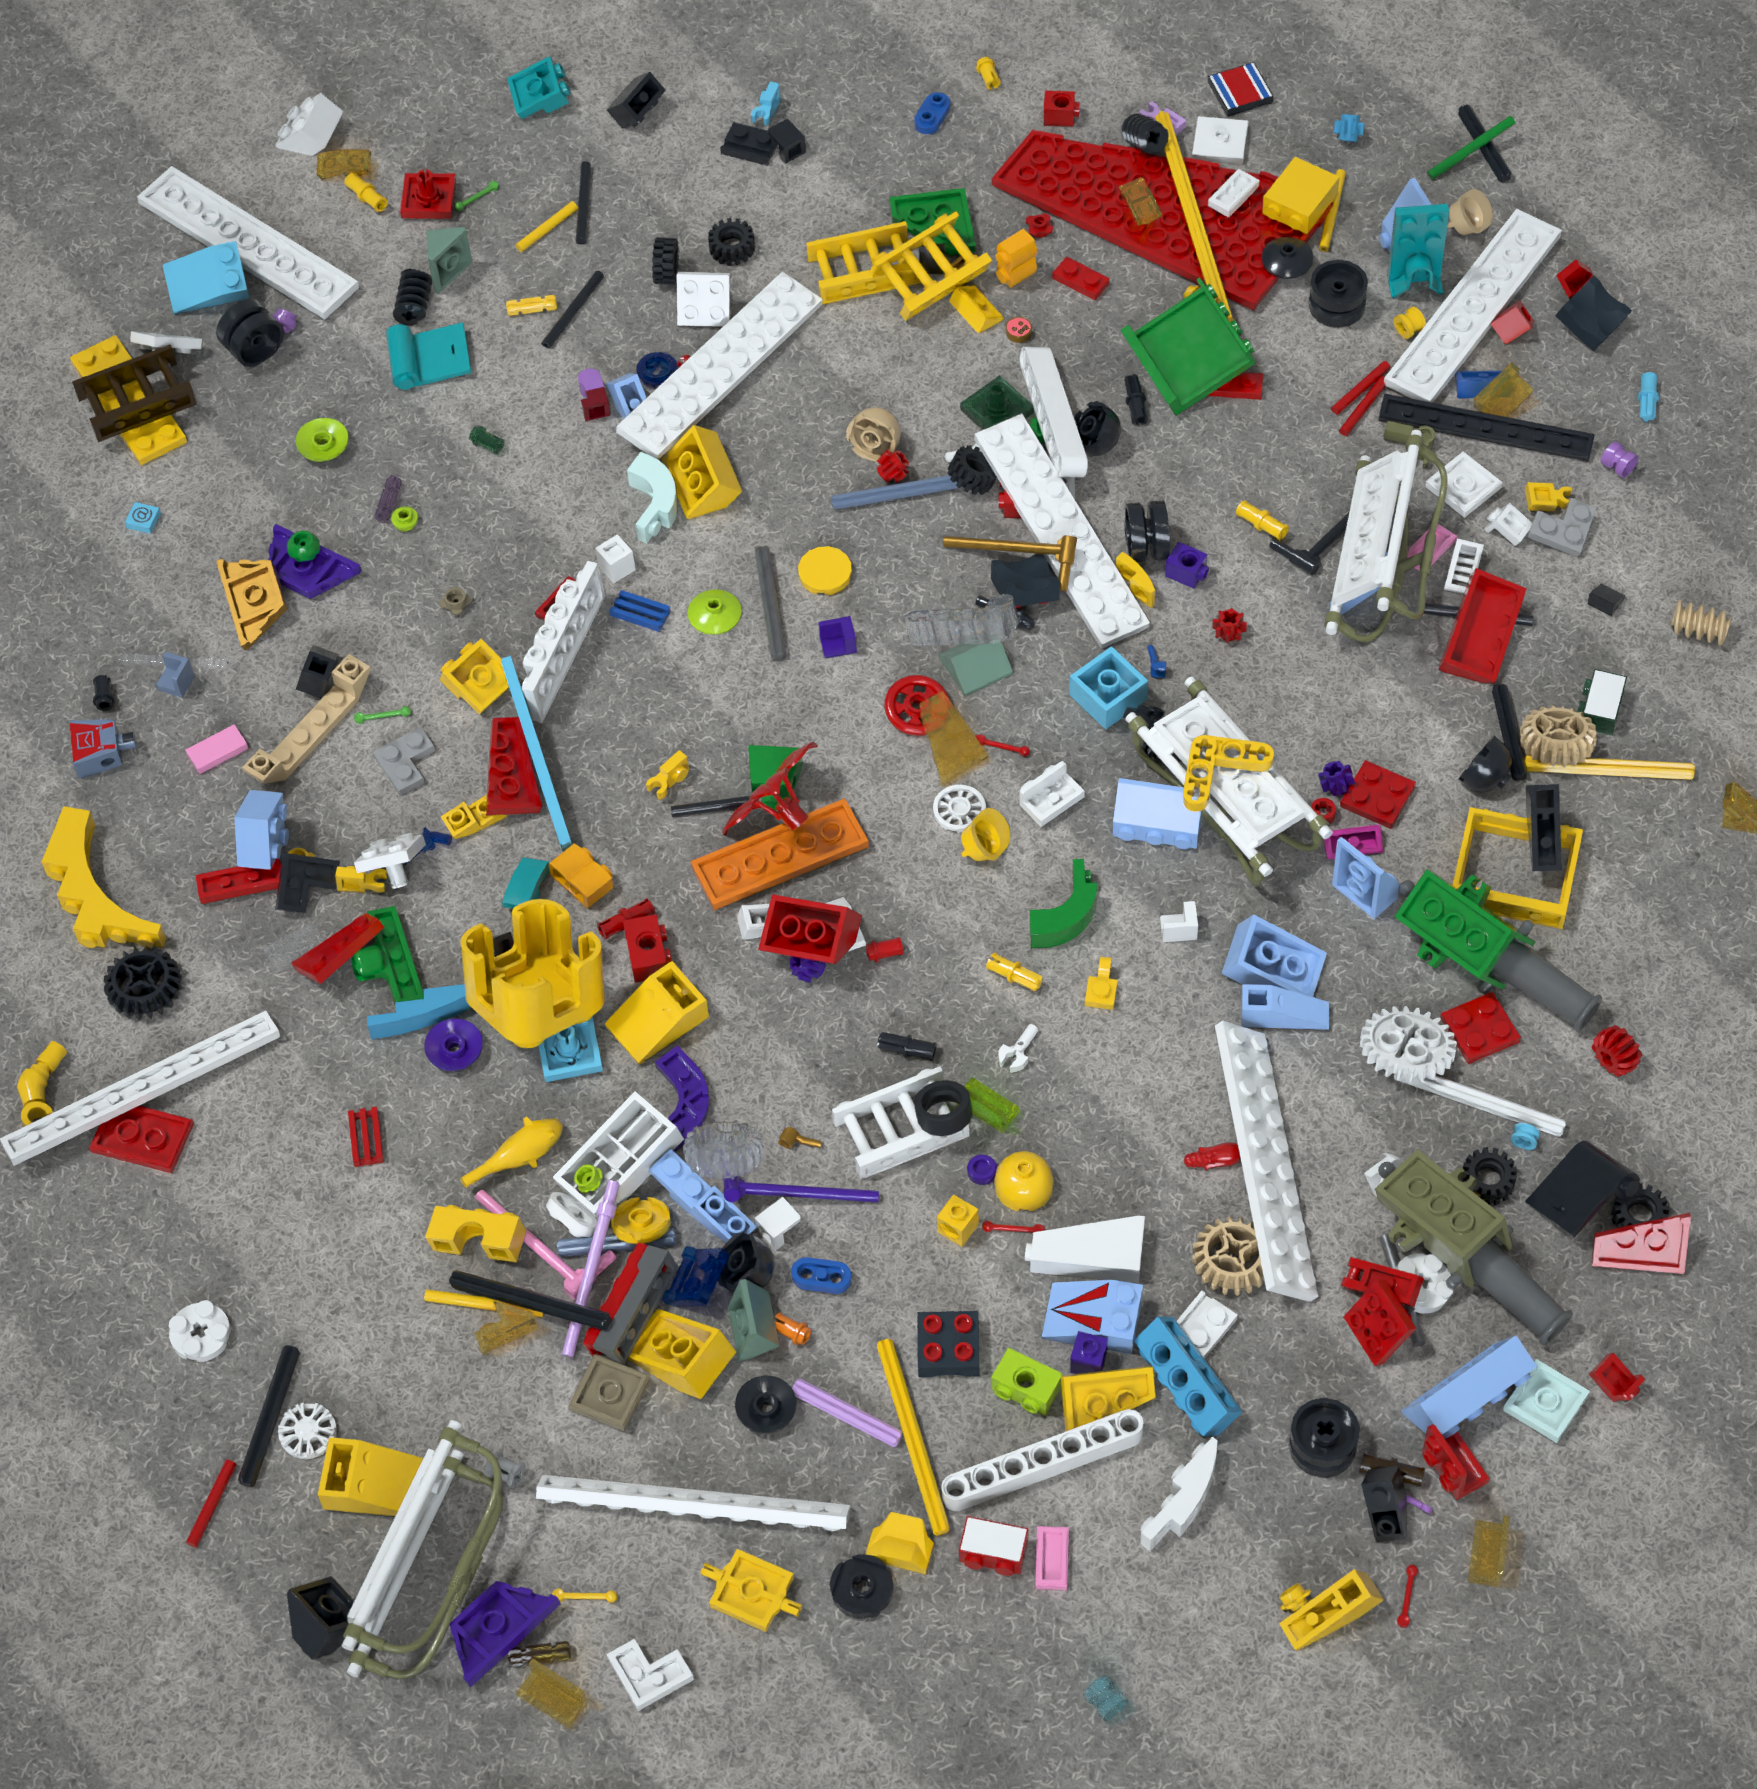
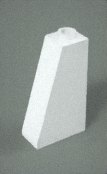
M1133 1216L1033 1232L1032 1243L1026 1244L1025 1261L1030 1262V1272L1139 1283L1145 1216Z

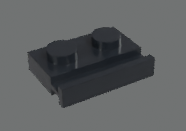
M733 122L724 139L723 146L721 145L720 152L723 155L768 166L769 160L772 158L778 144L768 135L767 130Z

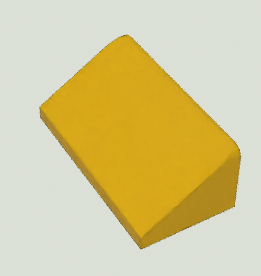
M975 285L956 287L949 300L977 333L990 328L1004 319L1001 313Z

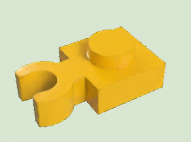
M1528 482L1524 488L1528 511L1554 512L1557 506L1566 509L1570 499L1565 497L1570 496L1573 490L1568 486L1555 490L1553 483Z

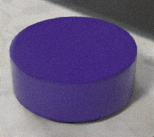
M980 1154L970 1159L967 1165V1174L973 1183L986 1185L995 1179L997 1164L992 1157Z

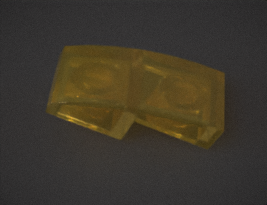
M343 149L317 154L316 175L321 180L341 174L347 177L350 173H356L358 176L370 173L371 152L369 150Z
M1143 177L1119 186L1121 195L1129 206L1131 216L1138 226L1149 224L1155 219L1162 217L1156 200Z

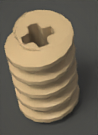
M1679 599L1671 627L1674 626L1675 635H1679L1684 628L1687 638L1696 631V639L1699 641L1704 634H1707L1708 643H1711L1715 637H1718V645L1722 646L1728 634L1732 615L1729 619H1726V612L1722 610L1718 617H1716L1713 607H1711L1707 614H1704L1703 605H1700L1696 611H1693V602H1689L1684 609L1682 608V600Z

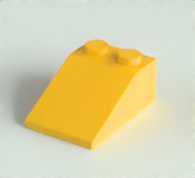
M657 1309L649 1319L628 1360L678 1391L702 1399L736 1351L719 1329Z

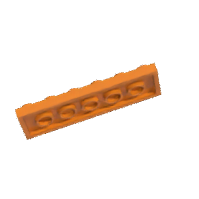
M844 798L807 813L808 818L793 831L783 823L690 861L691 868L713 910L715 911L868 848L869 841L846 799Z

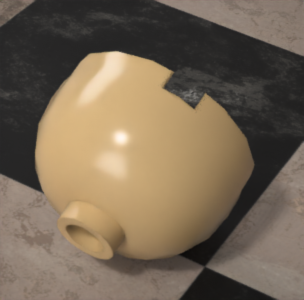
M878 407L867 408L859 412L852 419L847 427L846 438L848 442L851 440L854 446L852 450L858 456L877 462L880 458L879 456L889 449L894 453L901 440V429L898 420L886 409ZM881 444V448L879 450L874 449L879 447V445Z

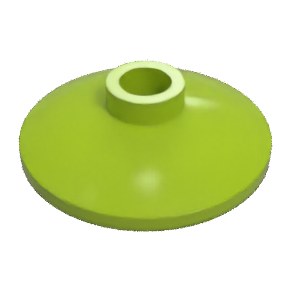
M331 418L311 420L304 424L296 435V446L299 453L306 459L318 462L328 461L339 456L346 449L349 441L345 426Z
M713 589L695 596L688 606L687 614L690 624L696 630L704 634L717 635L730 631L738 624L742 609L739 600L733 594L724 590Z

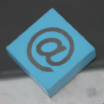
M135 502L125 521L126 528L151 534L161 515L160 508Z

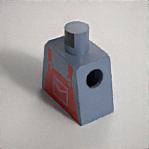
M112 719L69 721L73 765L78 778H84L121 766V750L137 748L134 732L119 734L116 723Z

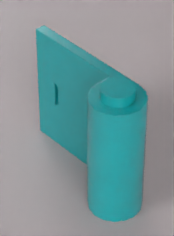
M463 322L413 334L408 326L402 324L393 325L387 329L386 339L392 381L395 387L408 390L412 387L472 373Z

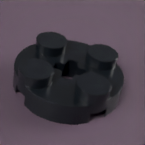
M858 1554L852 1556V1559L844 1563L843 1561L839 1563L830 1578V1592L833 1603L842 1613L853 1618L865 1619L880 1615L881 1611L890 1603L893 1595V1580L890 1572L886 1569V1565L880 1559L866 1554ZM861 1580H866L869 1590L858 1593L857 1589L853 1587L854 1583L860 1584Z

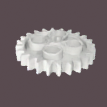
M1393 1006L1391 1013L1382 1009L1381 1015L1373 1013L1372 1020H1366L1365 1027H1362L1360 1047L1363 1048L1362 1056H1368L1367 1063H1376V1071L1385 1069L1386 1077L1393 1073L1396 1074L1397 1081L1402 1076H1405L1408 1082L1412 1083L1413 1077H1417L1420 1082H1424L1425 1076L1434 1080L1436 1073L1444 1075L1445 1068L1450 1069L1451 1063L1454 1062L1457 1041L1453 1040L1454 1033L1448 1032L1449 1025H1440V1017L1433 1020L1430 1019L1431 1012L1421 1015L1419 1008H1416L1414 1012H1410L1407 1006H1404L1403 1011L1399 1012Z

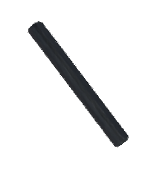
M285 1345L282 1348L238 1477L239 1483L243 1486L253 1487L256 1484L300 1354L297 1347Z

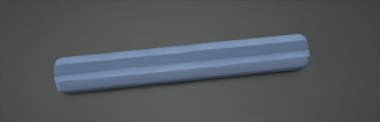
M669 1228L661 1238L643 1244L654 1247L674 1246L676 1243L675 1231L673 1228ZM607 1234L601 1253H605L608 1250L612 1252L634 1250L637 1244L626 1243L618 1239L615 1234ZM593 1236L559 1239L557 1241L558 1255L560 1257L589 1254Z

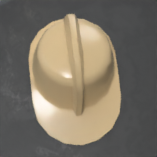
M1472 189L1460 196L1449 208L1450 222L1447 228L1454 227L1461 235L1477 234L1488 228L1492 223L1493 209L1486 195L1480 190Z

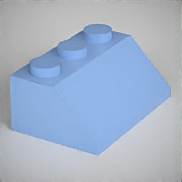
M1119 778L1113 819V836L1125 841L1135 839L1147 841L1152 845H1160L1162 843L1175 845L1180 849H1197L1202 823V811L1193 812L1185 808L1183 805L1184 787Z

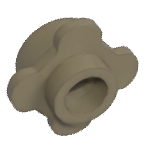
M453 587L445 592L444 598L440 600V607L449 609L455 616L461 615L466 605L472 603V597L465 595L463 589Z

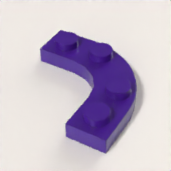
M678 1045L655 1061V1067L674 1087L679 1098L675 1111L667 1118L678 1128L684 1139L673 1150L674 1152L687 1144L699 1132L706 1120L709 1109V1094L705 1078L696 1064Z

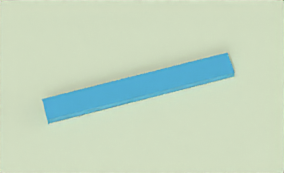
M508 656L502 658L501 663L561 849L564 852L572 845L512 658Z

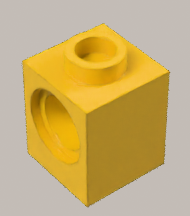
M954 1194L937 1216V1232L961 1247L964 1246L979 1225L978 1208Z

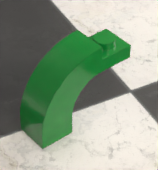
M1073 859V893L1064 904L1052 909L1030 910L1031 949L1048 948L1064 944L1082 933L1091 922L1097 904V883H1091L1090 870H1085L1084 859Z

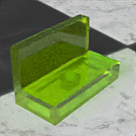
M973 1077L964 1086L970 1095L972 1114L1001 1133L1004 1132L1020 1112L1019 1106Z

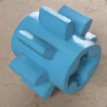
M1341 114V120H1335L1334 133L1339 134L1338 140L1357 142L1358 135H1364L1365 123H1360V116Z

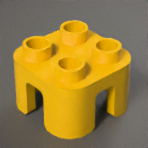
M546 899L529 900L513 908L514 945L509 951L497 957H494L492 931L483 923L468 929L461 938L464 987L467 1003L504 1038L522 1048L539 1046L546 1038L574 1024L587 1022L603 1007L605 1002L600 939L592 931L579 936L578 957L572 948L569 912L559 903Z

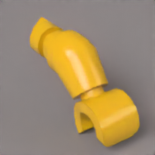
M51 1041L36 1059V1064H32L29 1069H25L19 1077L17 1090L23 1104L21 1112L23 1127L31 1124L36 1118H44L53 1113L51 1107L45 1103V1088L48 1085L47 1080L50 1078L49 1073H53L67 1054V1050L55 1041Z

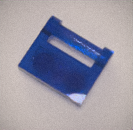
M686 1246L681 1254L682 1262L669 1290H665L662 1301L674 1307L707 1306L729 1254L722 1248L695 1249Z

